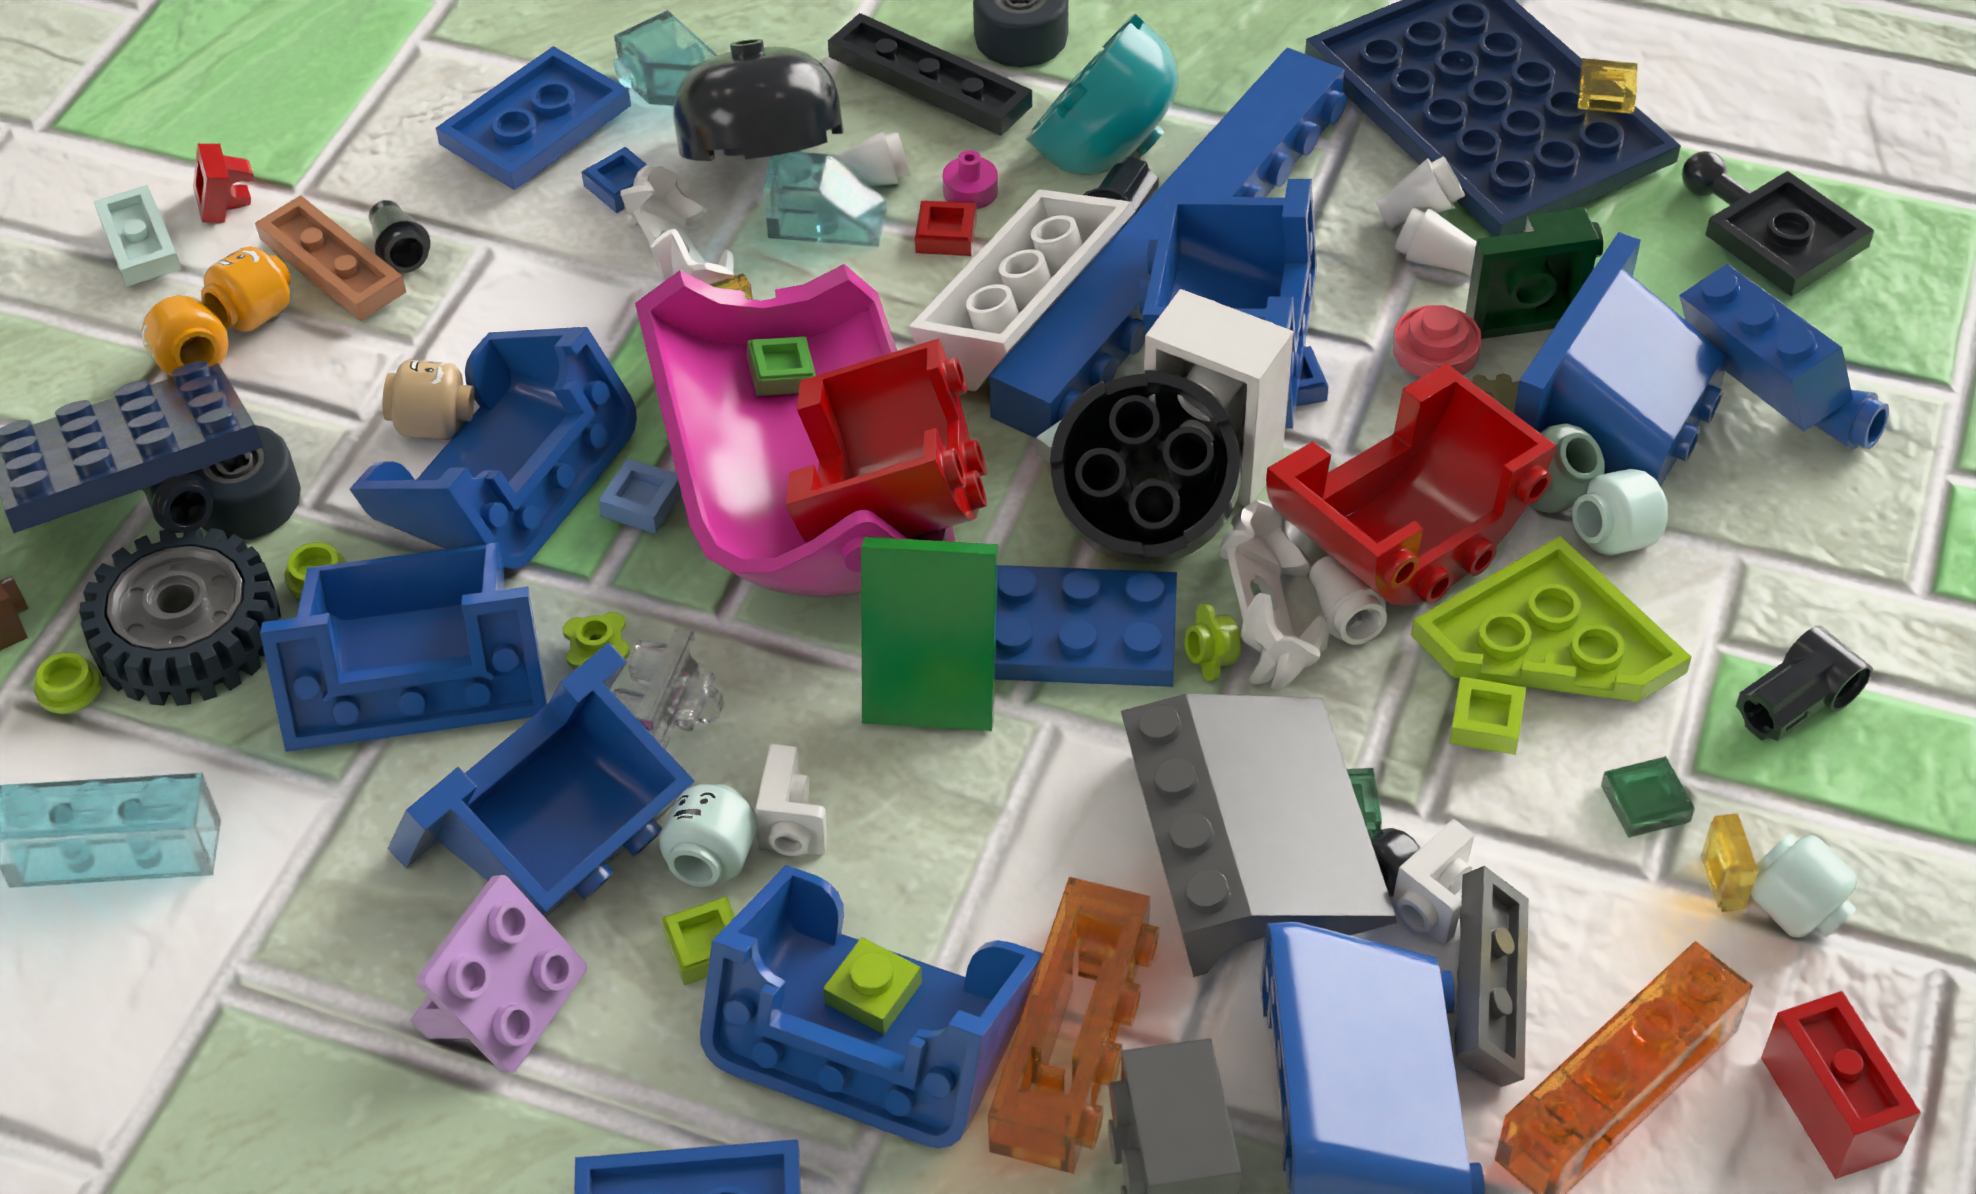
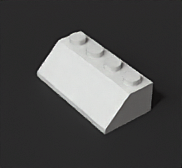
M1038 189L910 324L909 329L915 345L940 338L947 360L957 357L966 380L967 390L977 391L987 381L989 375L1112 241L1135 212L1132 202Z

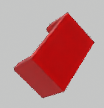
M1839 991L1777 1012L1761 1055V1060L1833 1177L1838 1179L1899 1157L1908 1142L1921 1111L1844 992Z

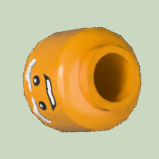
M248 246L238 249L211 265L204 275V288L201 290L202 302L214 312L225 328L231 327L240 332L255 330L281 314L287 308L290 301L288 285L291 282V276L288 268L276 255H268L256 247Z
M172 296L155 304L145 316L141 329L145 349L160 369L173 377L172 372L175 369L192 362L205 361L208 367L215 365L217 362L221 365L226 357L229 346L227 331L219 318L205 303L190 296Z

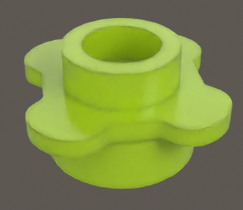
M1200 604L1196 609L1197 619L1195 624L1190 625L1185 632V650L1191 662L1200 664L1203 678L1209 682L1216 681L1220 677V667L1232 666L1239 659L1241 652L1240 632L1231 616H1215L1214 609L1210 604Z
M607 612L603 616L594 615L584 619L581 617L569 619L562 629L564 637L570 641V650L566 653L568 665L577 669L608 642L626 660L630 654L629 644L623 641L622 631L626 628L624 616L618 612Z

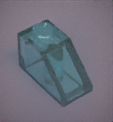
M668 10L614 35L617 59L614 60V69L619 81L624 87L632 88L650 105L673 106L676 92L685 76L701 62L717 56L712 49Z
M795 151L771 156L763 185L768 238L879 247L887 213V200L829 154Z

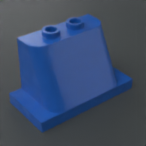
M1288 179L1285 198L1167 196L1158 240L1150 239L1148 244L1147 268L1151 276L1150 279H1141L1139 287V311L1143 316L1145 335L1180 289L1294 331L1285 429H1293L1317 274L1312 179Z
M1618 232L1521 377L1514 414L1539 433L1554 425L1567 423L1578 426L1589 433L1600 447L1605 461V474L1627 469L1641 470L1652 476L1661 487L1676 460L1680 459L1686 462L1690 458L1699 438L1701 430L1698 427L1699 422L1702 420L1710 423L1715 416L1723 396V389L1720 387L1725 375L1728 355L1633 277L1641 239Z
M499 542L308 567L296 618L262 623L260 635L285 752L532 718L548 704L529 587L505 589Z
M608 642L559 683L549 703L479 762L465 773L457 767L408 807L387 849L406 868L438 841L487 881L492 876L506 875L546 918L575 892L583 900H586L615 873L608 863L624 849L634 857L647 847L661 833L662 827L657 823V820L674 805L677 797L687 788L691 787L695 781L610 690L627 661Z

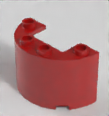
M940 338L800 381L797 411L818 458L819 465L818 473L814 465L789 472L786 507L805 543L812 541L851 513L859 510H869L875 513L901 534L911 539L973 521L977 518L979 509L987 507L986 493L980 478L987 475L985 458L978 440H970L959 395L967 393L966 380L957 357L947 360Z
M1445 363L1403 388L1392 435L1330 472L1328 470L1331 454L1312 441L1267 468L1266 490L1272 507L1281 516L1390 604L1401 606L1417 604L1423 601L1427 604H1433L1440 600L1452 585L1468 573L1472 576H1477L1492 563L1497 553L1496 546L1516 524L1527 506L1540 499L1548 489L1552 475L1547 470L1553 458L1556 445Z

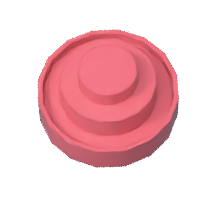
M1426 305L1414 308L1401 316L1395 326L1393 355L1399 365L1412 375L1423 377L1445 363L1464 375L1474 368L1479 359L1481 330L1474 319L1461 310L1445 305Z

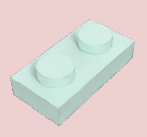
M148 184L93 201L126 287L181 270L177 253Z

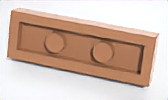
M301 195L255 222L259 238L262 242L360 321L407 292L403 276Z

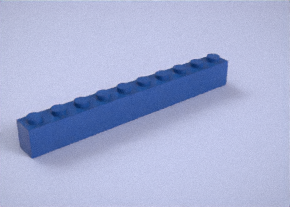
M1286 47L989 375L990 418L1036 438L1062 420L1070 406L1089 388L1101 381L1104 384L1112 381L1117 368L1129 354H1137L1145 343L1143 316L1139 311V287L1141 279H1150L1151 276L1147 268L1148 244L1150 239L1158 240L1167 196L1267 197L1275 186L1281 187L1288 179L1293 165L1302 155L1308 156L1313 151L1319 135L1329 124L1335 125L1341 118L1347 101L1346 94L1342 93L1344 69Z

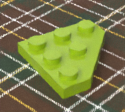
M1561 536L1413 619L1411 636L1452 677L1460 678L1461 676L1515 686L1633 702L1642 701L1688 673L1692 658L1689 653Z

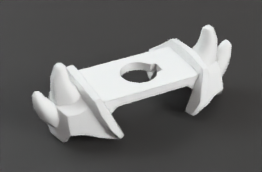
M648 164L638 171L633 187L621 190L620 193L624 201L626 214H629L627 223L631 226L640 224L651 244L649 248L657 263L662 279L666 281L681 270L715 288L725 289L732 283L734 276L733 254L728 250H724L717 265L705 263L685 228L686 225L705 216L707 208L688 198L677 187L676 173L661 166Z
M1256 500L1244 507L1233 517L1231 524L1234 526L1233 530L1224 536L1220 544L1221 551L1219 555L1222 559L1229 560L1243 618L1240 636L1245 643L1261 653L1258 664L1249 676V681L1257 686L1273 679L1271 688L1280 691L1289 685L1303 668L1318 662L1320 653L1327 650L1329 629L1323 616L1319 615L1300 637L1294 635L1279 576L1283 574L1305 577L1310 572L1311 560L1287 536L1285 518L1270 503ZM1254 582L1258 584L1259 589L1264 594L1259 593L1258 595L1254 596L1251 590L1250 583Z

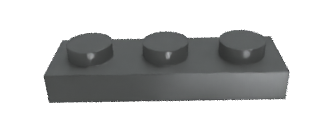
M1484 865L1462 875V906L1459 915V967L1457 969V1020L1454 1033L1456 1044L1455 1056L1500 1087H1504L1525 1079L1529 898Z

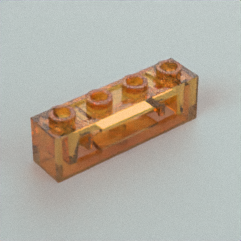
M1073 877L1068 878L988 1113L989 1152L1074 1174L1082 1147L1094 1150L1104 1115V1106L1096 1104L1102 1085L1109 1086V1082L1116 1081L1121 1065L1123 1044L1115 1043L1121 1024L1133 1026L1142 991V985L1134 983L1139 966L1151 967L1157 949L1160 927L1149 924L1150 896ZM1078 948L1079 968L1077 976L1096 980V984L1072 1055V1086L1069 1095H1066L1064 1093L1066 1069L1048 1064L1073 991V958ZM1032 1083L1036 1084L1034 1091L1030 1090Z
M1694 941L1505 1115L1494 1160L1533 1194H1567L1738 1032L1754 985L1697 941Z

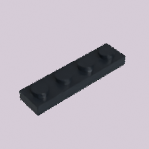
M862 13L856 15L828 40L829 58L1000 136L1032 108V89Z

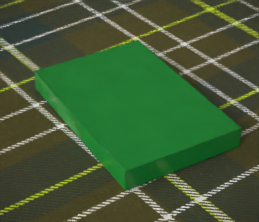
M864 537L861 546L862 723L992 731L995 698L998 544Z

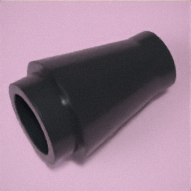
M383 200L376 203L369 212L375 254L400 273H408L420 268L427 260L430 249V236L427 230L403 212L394 201Z
M191 473L179 477L175 475L164 482L141 489L147 497L155 521L167 531L174 533L195 531L205 525L212 514V490L209 484L197 475Z

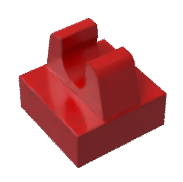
M198 143L193 191L201 221L225 222L226 210L247 206L251 203L248 186L243 184L234 185V183L240 181H254L250 161L223 155L220 144Z

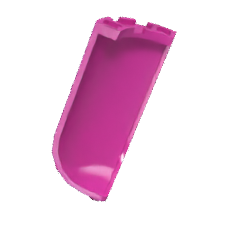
M845 264L805 284L776 289V298L762 301L746 299L744 291L715 288L679 270L638 300L635 306L689 525L706 558L749 582L777 592L811 597L861 594V546L864 537L910 538L901 534L875 513L869 510H859L851 513L812 541L805 543L786 507L789 472L814 465L818 473L819 465L818 458L797 411L799 393L756 396L746 354L748 340L806 336L817 376L895 352L897 349L878 292ZM953 526L911 538L912 540L955 542Z

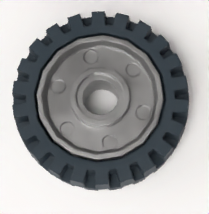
M200 528L184 533L181 538H177L174 532L161 530L159 531L160 542L154 544L145 535L134 540L136 552L131 554L122 547L113 553L112 558L115 567L102 563L94 572L97 583L88 582L83 591L86 601L80 602L79 614L82 620L80 623L90 653L102 676L106 677L108 683L118 692L123 689L128 698L140 701L146 695L151 705L164 706L169 694L172 695L177 706L191 704L192 692L199 691L203 700L206 701L218 697L215 685L223 683L231 691L242 684L239 675L240 670L252 676L261 668L259 656L265 657L260 635L262 623L281 618L276 590L265 563L253 546L247 548L244 539L234 534L227 539L224 530L210 528L205 538Z

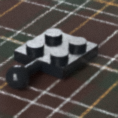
M1697 152L1691 155L1683 165L1682 180L1690 192L1699 196L1715 194L1730 205L1709 218L1705 235L1790 296H1793L1870 247L1874 233L1873 228L1788 170L1751 192L1728 176L1725 161L1714 152Z

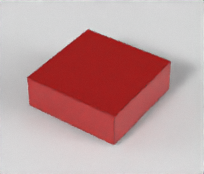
M921 200L915 233V253L971 256L977 221V203Z

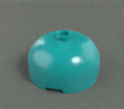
M1137 14L1132 15L1103 45V51H1099L1084 69L1079 71L1032 128L1034 131L1026 138L1043 156L1064 171L1081 175H1093L1109 171L1115 163H1122L1135 150L1141 155L1146 154L1164 133V130L1158 124L1170 109L1176 96L1178 87L1177 63L1166 41Z

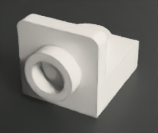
M770 744L755 807L759 849L774 850L787 856H799L802 854L824 855L828 842L826 811L823 806L807 804L809 775L799 774L797 747Z
M1452 819L1399 867L1392 901L1393 907L1398 910L1407 925L1417 932L1427 933L1441 945L1447 944L1455 936L1462 906L1460 899L1455 895L1462 889V875L1473 869L1468 862L1475 835L1455 819Z

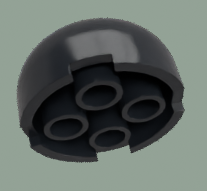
M749 39L731 43V52L711 57L695 66L681 82L674 99L673 117L679 155L689 160L712 161L715 159L714 150H723V155L726 156L744 155L745 159L781 155L827 143L826 131L830 129L832 134H843L844 132L838 91L828 70L817 59L803 51L786 47H764L762 39Z
M1145 370L1146 374L1124 376L1105 384L1101 381L1089 388L1070 406L1063 416L1054 435L1050 453L1054 492L1065 518L1075 532L1088 545L1108 557L1123 562L1144 565L1166 563L1183 558L1208 543L1221 530L1232 513L1238 498L1242 475L1237 437L1229 416L1219 402L1195 382L1173 373L1155 370ZM1153 394L1156 397V406L1148 399ZM1177 395L1182 396L1192 406L1208 416L1210 421H1203L1190 415L1181 406ZM1188 420L1199 421L1208 428L1214 440L1212 442L1210 437L1199 428L1190 426L1179 427Z

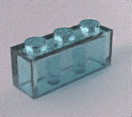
M202 772L0 785V870L9 888L214 875L221 818Z

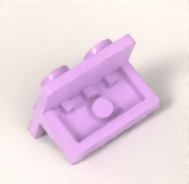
M506 875L492 876L418 974L416 983L427 995V998L410 1021L428 1039L469 1038L500 1072L513 1073L518 1069L587 971V964Z

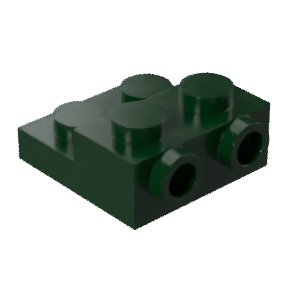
M1585 207L1527 215L1525 232L1477 239L1465 314L1476 322L1481 330V339L1554 329L1593 271L1596 258L1602 256L1604 242L1600 225L1597 222H1591Z

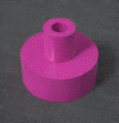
M973 150L963 151L957 159L945 166L942 179L943 195L947 202L977 203V209L990 205L998 195V171L992 162L981 158L978 152Z

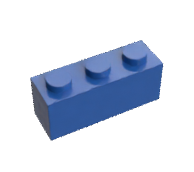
M1728 263L1679 295L1685 320L1728 355L1726 372L1803 432L1853 399L1842 347Z

